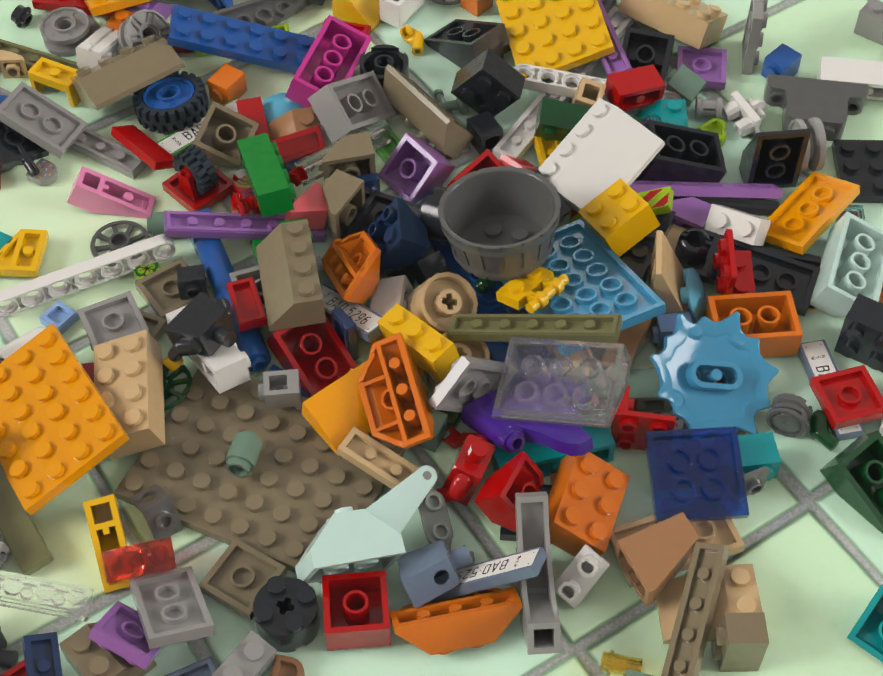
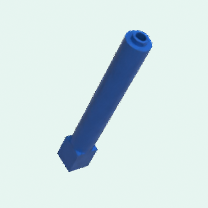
M206 208V209L199 210V211H196V212H211V211H210V208ZM190 238L196 255L199 256L201 263L204 264L205 273L216 299H228L233 311L226 283L231 282L229 273L235 271L221 239ZM234 314L232 321L236 327L237 348L241 352L245 351L251 362V367L248 368L249 371H263L270 364L271 355L259 327L240 332Z

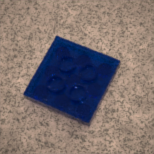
M737 426L645 433L655 524L684 512L689 522L741 519L749 516Z

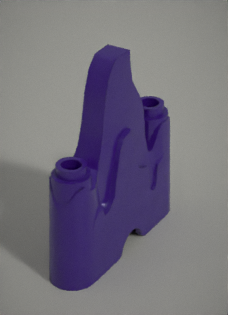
M549 365L541 366L521 376L518 379V386L511 390L496 389L471 401L464 407L461 414L463 424L478 434L486 436L490 442L507 452L520 451L524 447L525 442L537 443L570 456H582L594 449L592 436L581 427L579 416L589 415L594 412L597 406L594 396Z

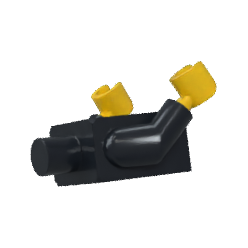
M200 292L163 328L173 346L169 350L168 356L161 363L171 372H174L182 365L184 361L183 356L198 354L209 357L222 345L228 348L233 346L237 335L235 333L236 327L232 321L234 314L229 300L219 298L215 302Z

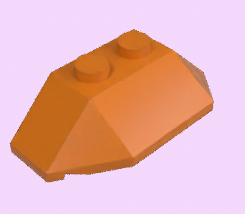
M365 231L348 235L344 239L338 238L333 240L321 260L325 272L341 297L348 302L365 304L367 299L376 293L380 276L381 250L370 235Z
M399 332L373 343L370 350L371 354L365 363L358 381L372 436L403 449H408L433 439L434 418L419 369L402 333Z
M506 587L504 589L490 588L438 602L431 600L416 609L411 603L403 606L401 609L390 611L389 615L396 635L430 655H446L455 650L469 647L479 648L485 644L494 643L523 607L515 587Z

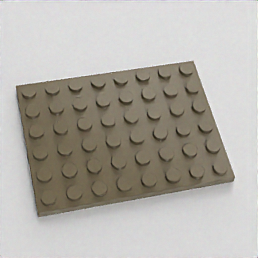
M197 369L192 377V385L187 396L178 405L171 408L165 416V445L140 453L114 491L115 496L119 500L134 505L130 499L131 497L154 484H158L170 496L184 527L227 545H230L237 538L286 566L287 570L296 573V564L317 532L326 523V520L334 514L335 510L348 506L353 507V510L366 509L380 498L386 485L343 457L337 456L302 416V409L296 410L295 407L266 409L265 401H259L258 384H262L263 381L250 376L251 380L219 394L202 372ZM301 396V407L302 403L308 398ZM243 431L254 432L263 443L254 470L247 477H237L230 474L226 470L225 459L234 435ZM372 434L368 435L401 457L406 449L374 438ZM157 494L145 497L142 502L153 500Z

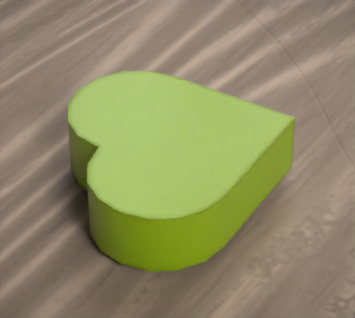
M710 119L696 128L718 133L721 147L726 142L727 125L722 119Z

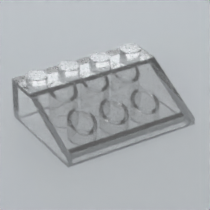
M510 337L491 415L492 418L610 428L626 391L632 364L625 344Z

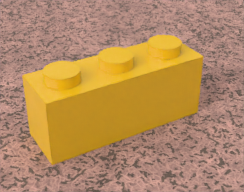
M398 303L377 321L385 338L401 332L415 363L440 382L449 374L454 361L460 358L452 341Z

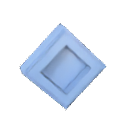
M59 300L39 317L42 325L48 327L53 323L62 335L80 319L78 312Z

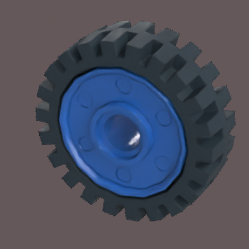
M176 71L134 92L132 96L134 110L140 125L146 130L149 128L151 132L158 130V133L164 134L165 130H168V133H174V129H178L179 132L183 131L184 126L191 128L194 126L193 122L199 123L201 117L204 118L206 111L209 110L207 91L203 81L193 73L188 75L186 71H182L181 74Z

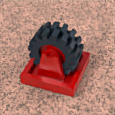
M196 145L188 146L173 157L174 169L177 173L162 182L163 190L191 212L210 208L234 192V181L213 166L212 160L206 157L207 154L204 151L201 152V148L196 147Z

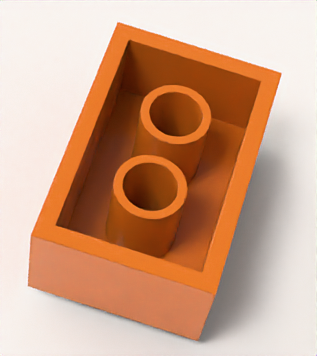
M791 290L707 296L703 317L705 316L716 322L726 319L734 312H739L742 332L747 337L760 340L759 348L763 358L797 355L803 338V332Z
M590 452L582 456L567 455L562 458L548 496L550 543L576 557L585 544L590 546L600 556L606 553L630 476Z

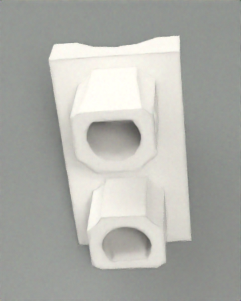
M736 90L731 93V102L723 106L722 115L728 122L737 117L740 118V120L734 123V128L741 138L751 133L755 136L757 133L762 132L759 126L762 122L761 120L766 117L765 110L767 104L763 99L754 100L749 98L746 101Z
M585 544L554 583L555 593L576 609L611 563Z

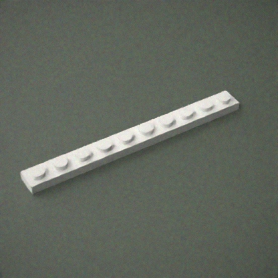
M616 6L607 14L620 40L625 34L626 27H630L635 19L618 12V7ZM600 58L566 72L590 76L601 63ZM566 83L568 87H577L575 83ZM541 92L492 150L493 155L498 160H500L502 154L522 158L533 144L537 111L543 97L568 102L571 98Z

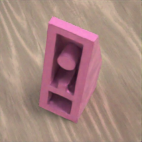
M82 166L72 185L66 203L90 213L147 219L151 215L156 197Z

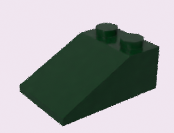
M877 430L858 437L821 468L820 472L838 496L883 534V436Z

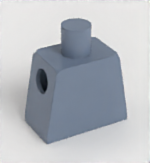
M440 540L405 553L397 560L402 584L414 608L416 609L461 583L457 569L473 562L466 545L449 552L444 541Z

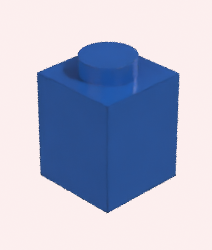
M782 43L765 57L761 76L766 79L768 74L795 76L799 70L802 54Z

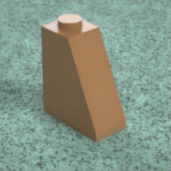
M684 512L617 540L615 557L646 607L652 605L692 557L695 542L699 540L700 534L697 526L693 521L689 522Z

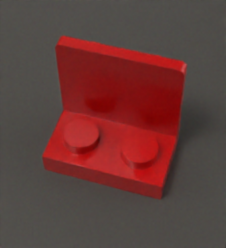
M726 229L723 239L718 241V252L713 254V269L718 271V277H716L715 281L716 293L720 295L756 293L751 251L735 250L733 230Z
M618 384L611 426L615 447L622 450L648 451L654 454L655 445L671 443L676 417L633 411L634 398H629L630 386Z

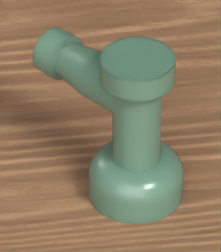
M441 89L434 91L433 94L436 102L447 112L459 110L460 113L469 112V107L458 98L446 102Z

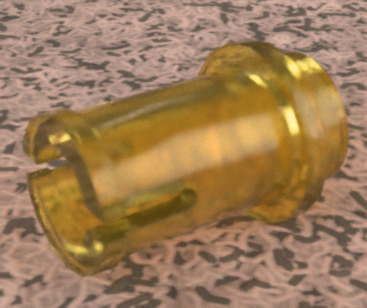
M610 649L609 652L603 651L600 671L606 672L608 676H610V673L625 676L626 669L641 672L643 659L615 654L614 650Z

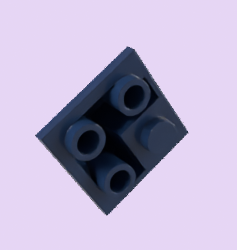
M396 197L368 228V234L381 250L380 271L415 264L429 249L427 227L402 198Z

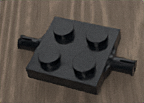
M0 121L1 170L24 165L31 177L38 175L40 170L37 168L34 160L49 156V152Z

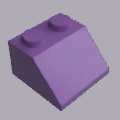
M405 133L378 175L403 199L417 203L433 188L443 186L455 166L423 138Z

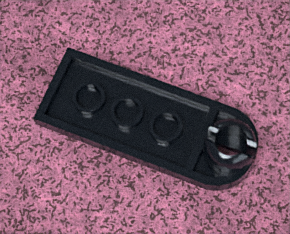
M689 228L680 234L674 253L683 269L694 268L702 282L715 286L718 271L713 269V254L718 252V241L723 239V235L705 229ZM734 239L735 250L751 251L756 293L791 290L797 315L804 317L808 310L820 268Z

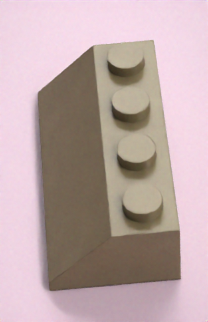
M150 35L141 40L142 44L136 47L133 45L124 47L120 50L121 54L113 58L110 55L98 60L99 65L92 68L86 66L77 70V75L70 79L83 106L99 110L184 68L185 65L171 45H167L168 41L165 38Z
M389 64L385 67L383 90L397 115L400 113L404 115L403 122L412 129L416 127L420 130L417 135L428 143L431 141L435 144L433 148L443 157L448 155L456 160L474 138V135L412 79Z
M308 219L280 223L256 246L269 332L325 323L324 301Z

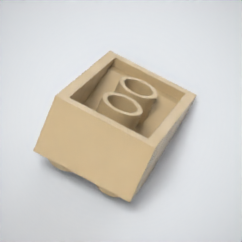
M657 230L648 287L666 304V313L664 314L688 312V303L683 304L680 296L681 287H686L683 280V267L663 231ZM656 317L653 318L651 326L655 325Z
M753 563L726 565L707 642L716 640V627L721 626L725 613L763 612ZM687 575L672 579L656 599L663 644L670 643Z

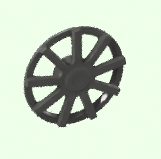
M128 220L114 221L104 225L94 234L90 243V250L93 257L99 256L97 252L107 250L111 252L131 245L143 238L148 239L150 236L148 231L136 222ZM116 225H129L126 232H118ZM112 227L114 234L110 237L102 234L104 230ZM134 227L142 231L140 234L130 238ZM97 238L109 243L108 245L95 246ZM137 254L136 256L134 255L131 257V259H137L141 257L143 254ZM111 263L106 266L114 267L117 263Z

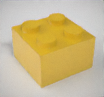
M621 178L578 211L584 223L618 257L660 226L650 205Z

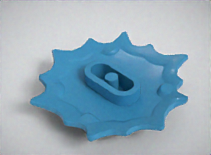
M734 312L726 319L716 322L704 316L696 323H690L683 314L679 313L674 332L664 337L663 350L658 354L650 356V360L660 380V389L657 397L669 402L672 406L673 414L685 422L689 429L691 441L699 440L708 434L729 437L730 433L736 429L748 434H757L754 422L756 413L771 407L767 394L768 384L779 372V369L763 359L759 348L760 340L747 337L742 332L739 312Z

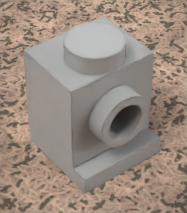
M298 369L263 372V383L258 384L259 401H265L266 409L295 407L296 410L302 409Z

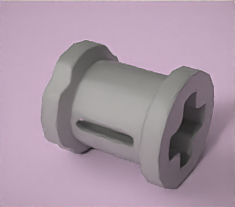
M696 97L695 119H700V117L721 119L722 98L718 97L716 100H708Z

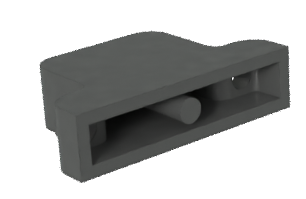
M768 74L763 100L766 104L780 107L783 110L782 131L789 129L793 119L801 118L806 124L809 118L818 117L824 125L826 141H833V139L840 140L842 138L848 115H858L862 112L868 94V85Z

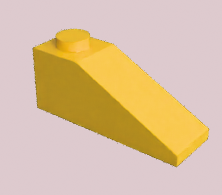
M111 494L83 502L104 592L109 593L130 587L129 579L135 578L116 496Z

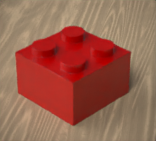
M386 570L322 575L324 633L327 651L391 646Z

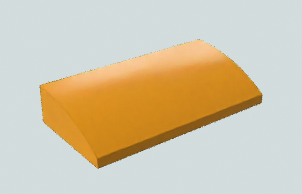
M366 361L302 403V416L335 454L337 448L353 427L367 435L371 434L358 387V381ZM422 380L426 395H429V390Z

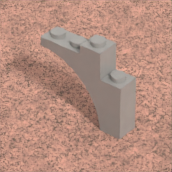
M547 491L515 493L516 553L542 546L547 554L538 577L517 582L523 607L520 610V621L528 655L561 653V624L552 570Z

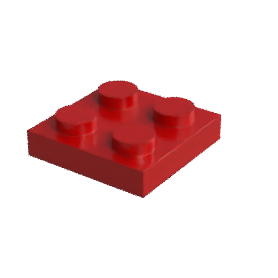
M865 365L811 377L809 386L833 430L883 418V397Z

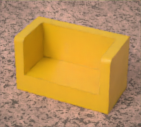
M41 57L27 72L32 88L38 92L49 86L66 92L70 106L76 107L81 102L70 79L77 75L76 71L78 69Z

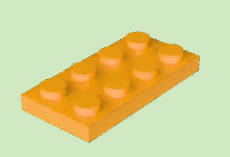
M813 171L768 218V220H771L765 242L803 255L860 194V185Z

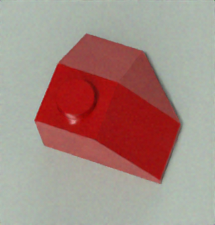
M525 451L520 452L486 479L474 502L492 523L516 532L515 493L541 492L540 486L544 485L543 472Z

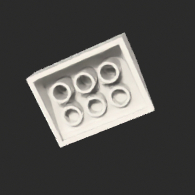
M599 98L538 170L556 187L559 195L567 205L578 212L620 178L630 186L664 147L665 142L620 108Z

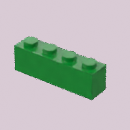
M267 133L237 140L241 161L262 217L294 210L292 199L296 198L293 183L290 182L287 169L284 168L276 142H270Z

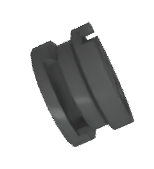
M790 393L778 394L772 401L771 409L766 418L767 424L780 435L794 438L800 437L807 430L808 422L813 412L812 406H807V400L798 395Z

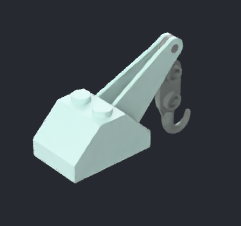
M429 465L421 466L366 509L353 510V507L348 506L335 510L334 514L326 520V523L317 532L296 564L297 578L309 584L322 581V575L387 570L406 553L400 533L417 508L420 513L425 537L429 544L440 540L444 541L450 552L453 529L445 499L441 493L434 489V484L437 481L436 470ZM469 551L473 562L466 566L474 564L475 557L473 551Z

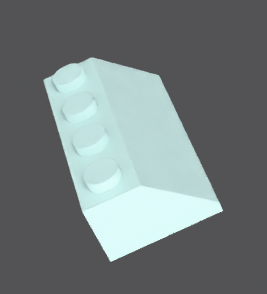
M846 212L829 231L820 270L810 301V305L832 317H846L858 294L879 302L883 285V230L849 212Z

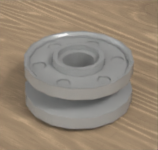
M76 7L54 9L41 19L39 25L46 49L51 54L59 57L75 56L76 47L93 34L88 15Z
M139 10L121 23L118 31V43L121 49L130 45L136 47L142 44L143 33L147 36L163 37L168 41L170 24L162 14L154 10Z
M818 117L809 118L806 124L801 118L793 119L789 125L788 130L810 128L811 131L800 173L805 172L807 167L812 172L820 171L825 165L827 153L826 133L824 125Z

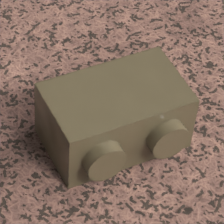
M765 613L724 614L721 626L716 627V640H712L711 643L713 660H718L719 672L759 671L769 645Z

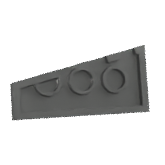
M249 0L212 13L272 27L303 10L306 1Z

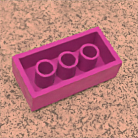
M329 15L295 73L285 97L304 107H310L311 104L308 98L325 85L353 77L359 66L360 56L366 52L372 37Z

